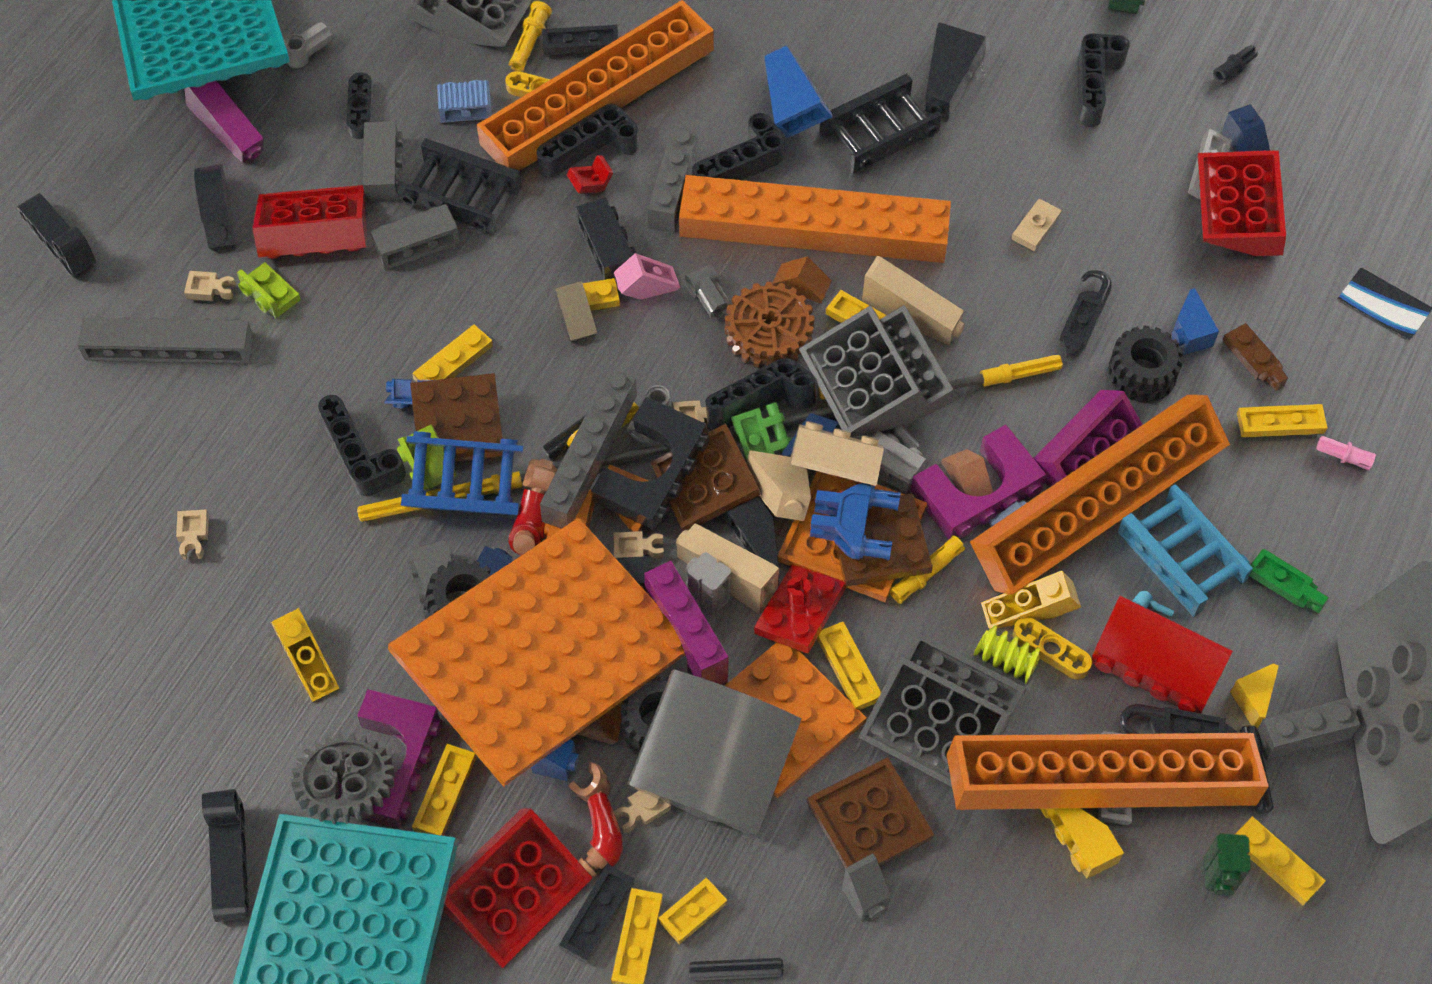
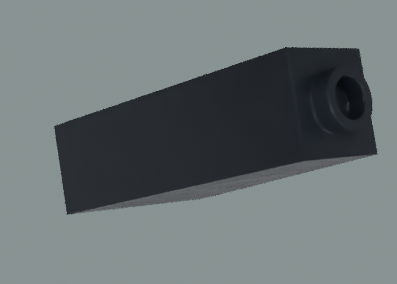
M941 22L938 23L926 90V112L934 114L939 111L942 115L941 117L947 119L951 117L985 55V36Z

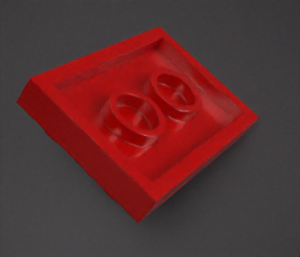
M791 565L755 624L754 633L808 654L846 590L844 581Z

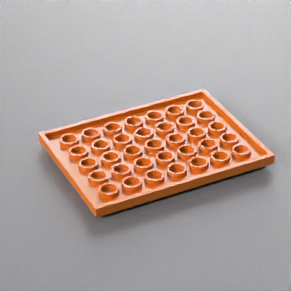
M579 517L388 644L389 652L503 787L685 656L683 646L668 618L661 612L656 602Z

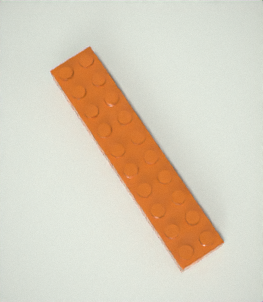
M681 0L478 123L479 144L498 164L520 171L537 161L538 147L607 104H614L620 108L624 107L714 51V30Z
M686 175L679 215V237L944 263L948 243L951 201Z
M1186 395L971 540L970 543L994 591L1013 595L1229 446L1230 443L1208 395Z
M1254 733L954 736L947 753L956 810L1256 806L1269 787Z

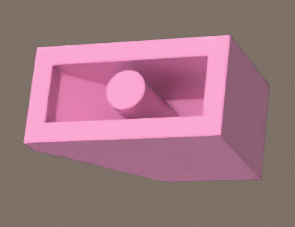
M636 253L614 272L621 294L639 300L677 291L680 288L673 266Z

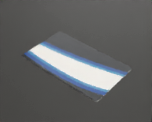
M1364 268L1358 270L1338 297L1340 301L1408 340H1411L1432 310L1431 306Z

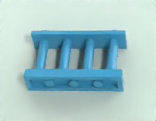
M1175 484L1171 486L1166 498L1167 505L1142 521L1130 513L1122 519L1118 533L1187 611L1195 617L1203 611L1208 600L1206 596L1208 592L1232 576H1235L1241 584L1245 583L1253 568L1250 566L1248 559L1243 554H1239L1193 504L1188 493L1182 491ZM1175 512L1186 522L1187 525L1161 542L1156 541L1148 531ZM1194 533L1206 544V546L1181 563L1175 562L1167 552ZM1214 554L1226 566L1201 584L1194 583L1187 575L1188 571Z

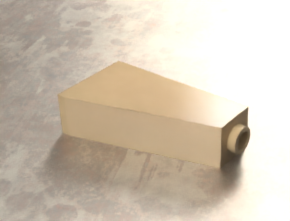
M877 256L865 275L862 302L869 306L871 305L885 315L905 305L922 334L948 346L954 337H960L965 323L962 322L964 310L882 257Z
M696 523L689 530H684L677 538L678 558L688 564L694 557L699 558L702 553H709L717 559V563L721 562L731 569L730 595L760 615L778 588L779 568Z

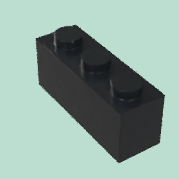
M606 197L576 206L577 223L603 280L612 278L616 280L614 272L632 257L636 251L633 246L629 247L627 243L628 235L625 227H620L617 222L619 217L615 206L610 207Z

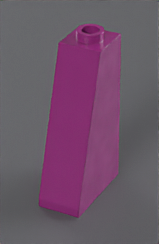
M217 81L206 83L201 87L192 86L185 88L187 107L242 163L248 159L253 160L262 153V150H264L263 137Z

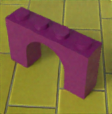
M1006 424L984 436L980 447V453L1000 478L1001 486L995 492L985 496L967 495L959 491L950 482L937 464L913 476L910 491L916 499L927 502L926 512L948 540L952 536L964 538L972 532L974 527L981 523L983 525L988 524L989 520L995 518L997 514L1007 509L1016 501L1020 503L1021 500L1028 496L1033 498L1043 490L1046 473Z
M672 561L644 573L646 593L656 602L661 612L668 618L681 641L687 658V673L725 686L728 683L729 657Z
M367 689L357 715L361 728L396 737L406 746V756L401 767L395 772V777H393L394 787L389 788L390 798L382 797L384 806L373 805V815L368 814L366 811L361 812L363 820L400 829L403 820H408L412 809V802L410 800L413 792H418L421 786L422 774L420 772L423 764H428L432 755V746L430 745L433 737H438L441 731L442 719H440L437 707ZM342 783L339 784L341 793L338 799H340L342 795Z

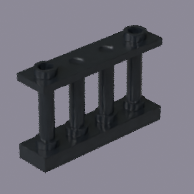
M904 74L830 110L832 118L820 123L819 132L824 138L837 134L853 153L850 171L853 174L860 170L868 169L872 164L925 138L933 137L939 132L941 113L938 111L928 117L911 98L913 80L908 74ZM902 103L917 122L905 127L889 107ZM881 113L896 133L884 138L868 117ZM859 124L874 143L862 149L846 128Z
M425 138L421 144L423 161L425 163L411 185L402 181H398L396 184L400 201L409 206H417L425 210L446 204L453 220L473 226L479 231L495 234L497 229L493 212L505 192L518 195L522 188L520 171ZM434 167L448 170L435 193L422 189ZM458 175L471 178L472 180L459 201L445 197ZM485 183L495 187L482 210L469 206L481 184Z

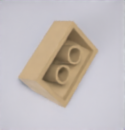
M806 421L805 426L799 424L791 454L792 465L876 486L884 450L883 445L878 444V439L868 436H862L861 440L851 438V432L841 429H834L833 433L822 430L823 425Z

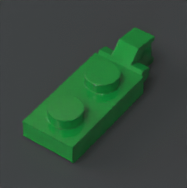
M1262 549L1250 565L1253 568L1249 575L1250 577L1302 608L1306 606L1320 613L1329 597L1317 590L1318 586L1313 583V578L1266 549Z

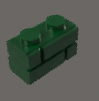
M1222 833L1216 836L1204 856V870L1207 871L1205 873V888L1208 891H1215L1217 895L1228 896L1234 894V891L1239 888L1251 870L1250 856L1248 855L1250 852L1249 837L1246 835Z

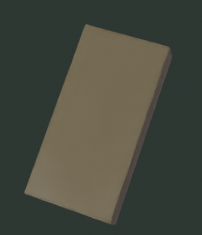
M582 281L555 288L570 341L573 342L597 335Z

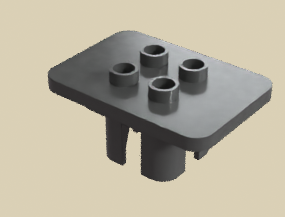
M1427 561L1415 565L1349 614L1343 620L1338 633V648L1346 696L1349 698L1361 724L1353 737L1371 836L1379 844L1401 846L1432 829V562Z

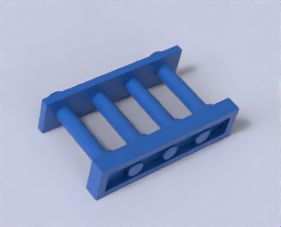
M414 431L413 436H407V444H415L412 489H409L408 494H402V507L509 516L518 515L519 503H513V498L510 497L514 453H523V446L517 445L518 440L501 439L500 444L439 439L431 438V433L420 431ZM427 445L444 447L441 491H438L437 497L426 496V490H423ZM456 448L473 449L470 494H467L466 499L455 498V493L452 492ZM485 450L502 452L499 496H496L495 501H485L484 495H481Z

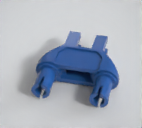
M866 483L857 484L841 493L817 490L815 512L831 516L813 514L810 536L834 541L852 559L860 560L863 556L890 560L892 542L868 539L864 532L868 510L875 506L898 511L901 492L875 489V486Z

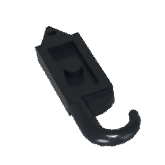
M1101 270L1087 271L1081 277L1082 282L1090 277H1096L1101 280L1102 285L1099 292L1084 291L1078 295L1059 339L1063 343L1066 358L1080 349H1086L1112 290L1111 278Z
M1132 704L1126 707L1120 715V725L1127 734H1139L1129 726V719L1134 715L1150 718V726L1154 734L1239 733L1225 722L1226 718L1169 707L1159 708L1143 704Z

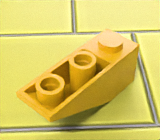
M1063 571L1029 583L1013 595L1004 593L981 602L989 629L994 625H997V629L1014 626L1019 619L1025 617L1033 618L1036 621L1051 619L1081 608L1074 583Z
M299 608L270 622L312 702L339 689Z
M1081 808L1040 809L1046 818L1050 817L1056 827L1054 830L1057 839L1062 845L1066 844L1072 854L1070 857L1074 867L1078 872L1082 871L1086 879L1120 862L1124 854L1123 850L1109 827Z

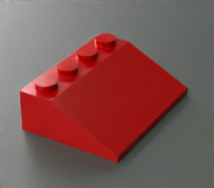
M1279 150L1198 153L1203 242L1254 256L1283 255L1286 242V225Z
M363 185L259 194L253 223L258 257L274 259L281 255L293 254L294 256H303L312 252L328 254L335 250L357 251L361 248H366V203Z
M1119 596L1091 659L1092 664L1100 671L1112 673L1122 678L1126 684L1140 687L1150 692L1154 698L1161 701L1166 700L1176 705L1180 710L1201 714L1233 651L1131 600Z
M521 808L451 876L443 911L490 958L503 968L593 877L532 808Z

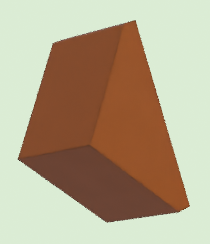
M807 256L782 263L772 284L773 286H778L779 283H783L788 290L792 287L797 289L798 296L804 295L807 299L822 304L832 280Z

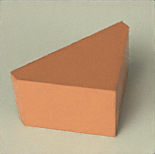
M966 449L942 459L943 466L959 491L971 496H985L993 493L982 456Z

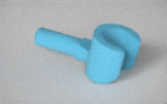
M1147 591L1139 592L1133 599V602L1145 608L1149 607L1167 616L1172 617L1174 610L1154 601L1153 596Z

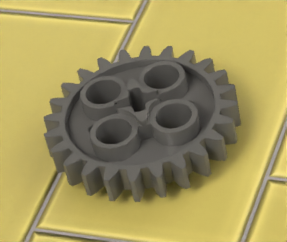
M338 733L336 741H332L330 737L326 736V744L321 745L318 742H314V751L305 749V759L297 758L298 768L292 769L294 778L291 779L295 800L299 801L301 810H308L310 817L318 813L320 822H323L330 816L332 824H336L339 817H343L345 823L348 824L350 816L353 815L360 821L362 820L361 812L366 811L368 814L373 815L372 806L383 807L382 797L390 798L391 796L389 788L394 787L393 777H395L391 755H387L385 747L378 748L377 740H373L368 744L366 735H363L359 740H355L354 733H351L348 739H343L342 734ZM347 757H349L348 761L346 762L347 772H345V760ZM342 783V795H341V798L338 799V798H339V795H340V793H341L340 785H339V784Z

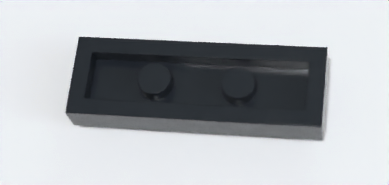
M618 25L542 29L544 55L597 52L619 38Z
M607 864L561 940L559 949L587 964L633 887L635 879Z

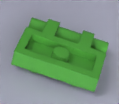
M777 402L766 405L769 414L766 418L762 417L760 408L731 417L746 463L750 450L774 454L773 451L780 449L782 454L791 441V437H787L783 425L785 418L783 412H779ZM772 425L777 440L770 443L766 427Z

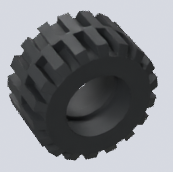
M1137 326L1133 327L1131 332L1126 330L1122 333L1121 337H1118L1108 367V374L1111 375L1110 381L1112 384H1117L1115 388L1117 391H1124L1127 398L1130 399L1133 396L1136 397L1135 401L1142 402V399L1152 402L1155 397L1160 400L1164 398L1165 393L1169 394L1172 391L1184 359L1182 358V348H1178L1179 342L1176 339L1172 340L1170 333L1166 332L1164 334L1157 327L1153 330L1150 329V326H1143V329H1139ZM1134 360H1148L1155 364L1157 368H1144Z
M461 559L458 564H456L455 560L448 561L447 568L443 564L438 567L437 573H433L430 577L425 594L424 610H426V619L450 603L446 597L448 594L455 591H469L490 577L491 569L487 566L484 568L479 567L480 562L475 560L473 564L467 563V559Z
M660 676L655 677L653 682L646 683L624 700V705L621 706L624 739L626 743L630 742V748L634 752L638 749L640 752L649 730V726L642 719L648 712L657 709L669 677H667L666 681H661Z

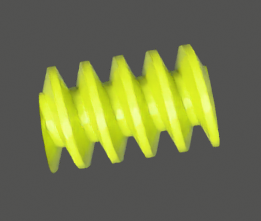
M997 625L986 630L973 656H977L983 651L982 661L987 662L991 657H994L993 667L995 668L1004 662V673H1009L1015 668L1014 678L1019 679L1023 674H1026L1025 684H1027L1040 660V648L1037 647L1033 652L1029 653V642L1018 647L1019 637L1015 636L1010 642L1007 641L1008 631L1006 630L1000 636H997Z

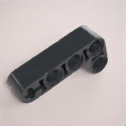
M1091 33L1082 38L1078 55V118L1081 124L1086 127H1095L1101 123L1106 104L1105 69H1120L1125 65L1130 42L1122 35Z
M607 104L541 144L537 149L538 171L544 177H555L608 143H611L621 154L631 155L639 148L638 126L619 106Z
M755 113L749 118L748 140L698 161L692 168V176L744 180L783 161L784 136L771 117L765 113Z
M41 193L36 194L16 207L26 224L72 277L96 263L89 243L82 232L76 226L71 229Z
M792 359L777 360L709 395L705 400L707 425L712 430L724 424L730 428L734 426L731 419L732 416L760 408V411L766 409V405L778 403L783 399L796 408H810L816 403L815 376Z
M327 395L319 401L318 409L323 425L355 491L359 495L371 496L404 480L406 471L398 451L387 449L370 456L340 397ZM332 413H335L338 417L333 419ZM352 455H358L357 457L349 458ZM392 465L396 466V467H394V468L387 469V467H389V466H392ZM363 477H369L366 480H360Z
M235 789L203 793L202 811L204 819L209 826L211 903L214 921L221 922L248 918L249 895L243 803Z

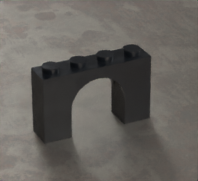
M646 397L633 418L635 432L665 445L671 451L673 457L669 468L663 475L654 480L640 482L629 479L605 467L593 486L591 493L595 503L655 531L657 525L666 520L669 513V504L672 499L679 497L685 476L692 474L697 462L696 457L700 451L703 452L707 448L710 436L708 435L706 423Z

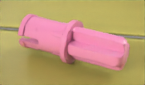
M1324 436L1320 437L1316 447L1318 451L1340 458V463L1344 464L1347 462L1368 471L1376 457L1375 453L1352 446V442L1343 444Z

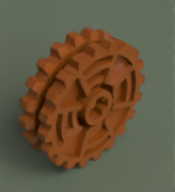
M766 282L765 286L755 283L750 290L746 287L741 289V296L734 295L732 297L733 305L727 306L726 313L728 315L725 316V335H728L726 342L728 346L733 345L732 353L735 356L742 355L741 361L744 363L754 362L753 367L757 368L761 364L767 366L785 358L797 362L798 355H802L799 348L812 341L814 316L810 315L813 310L812 306L805 305L807 298L804 295L798 296L797 289L793 287L789 290L786 289L783 283H779L778 286H773L772 282Z

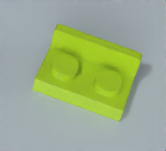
M265 262L248 275L242 269L237 272L240 281L238 286L243 294L247 297L251 295L260 310L264 313L268 311L275 319L301 300L299 293Z
M433 425L419 430L420 432L431 433V438H439ZM407 436L398 439L401 445L397 447L398 453L404 463L409 462L413 470L415 444H407ZM427 445L423 490L428 491L442 483L444 447ZM413 472L409 474L411 479H413Z

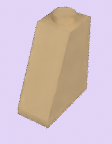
M750 450L746 464L761 492L759 497L776 517L804 521L811 499L807 468L792 465L791 457Z

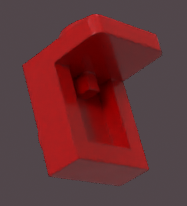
M602 155L596 156L592 166L572 167L567 173V177L578 194L604 192L613 175L612 169Z

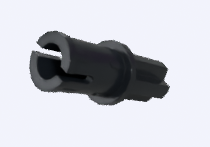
M1250 45L1236 55L1231 54L1225 63L1213 70L1214 78L1218 82L1224 83L1235 73L1242 72L1244 66L1258 56L1255 47Z

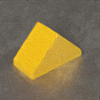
M1276 664L1268 665L1236 680L1230 691L1249 723L1256 726L1257 729L1262 720L1266 718L1279 667Z

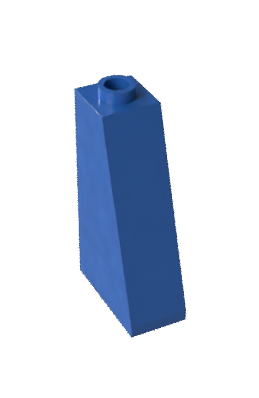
M787 46L764 56L774 123L786 138L832 118L830 109L799 60Z

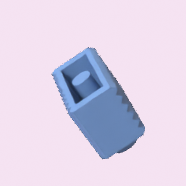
M473 80L469 83L459 82L457 84L448 82L443 85H437L441 123L481 120L492 116L489 81Z

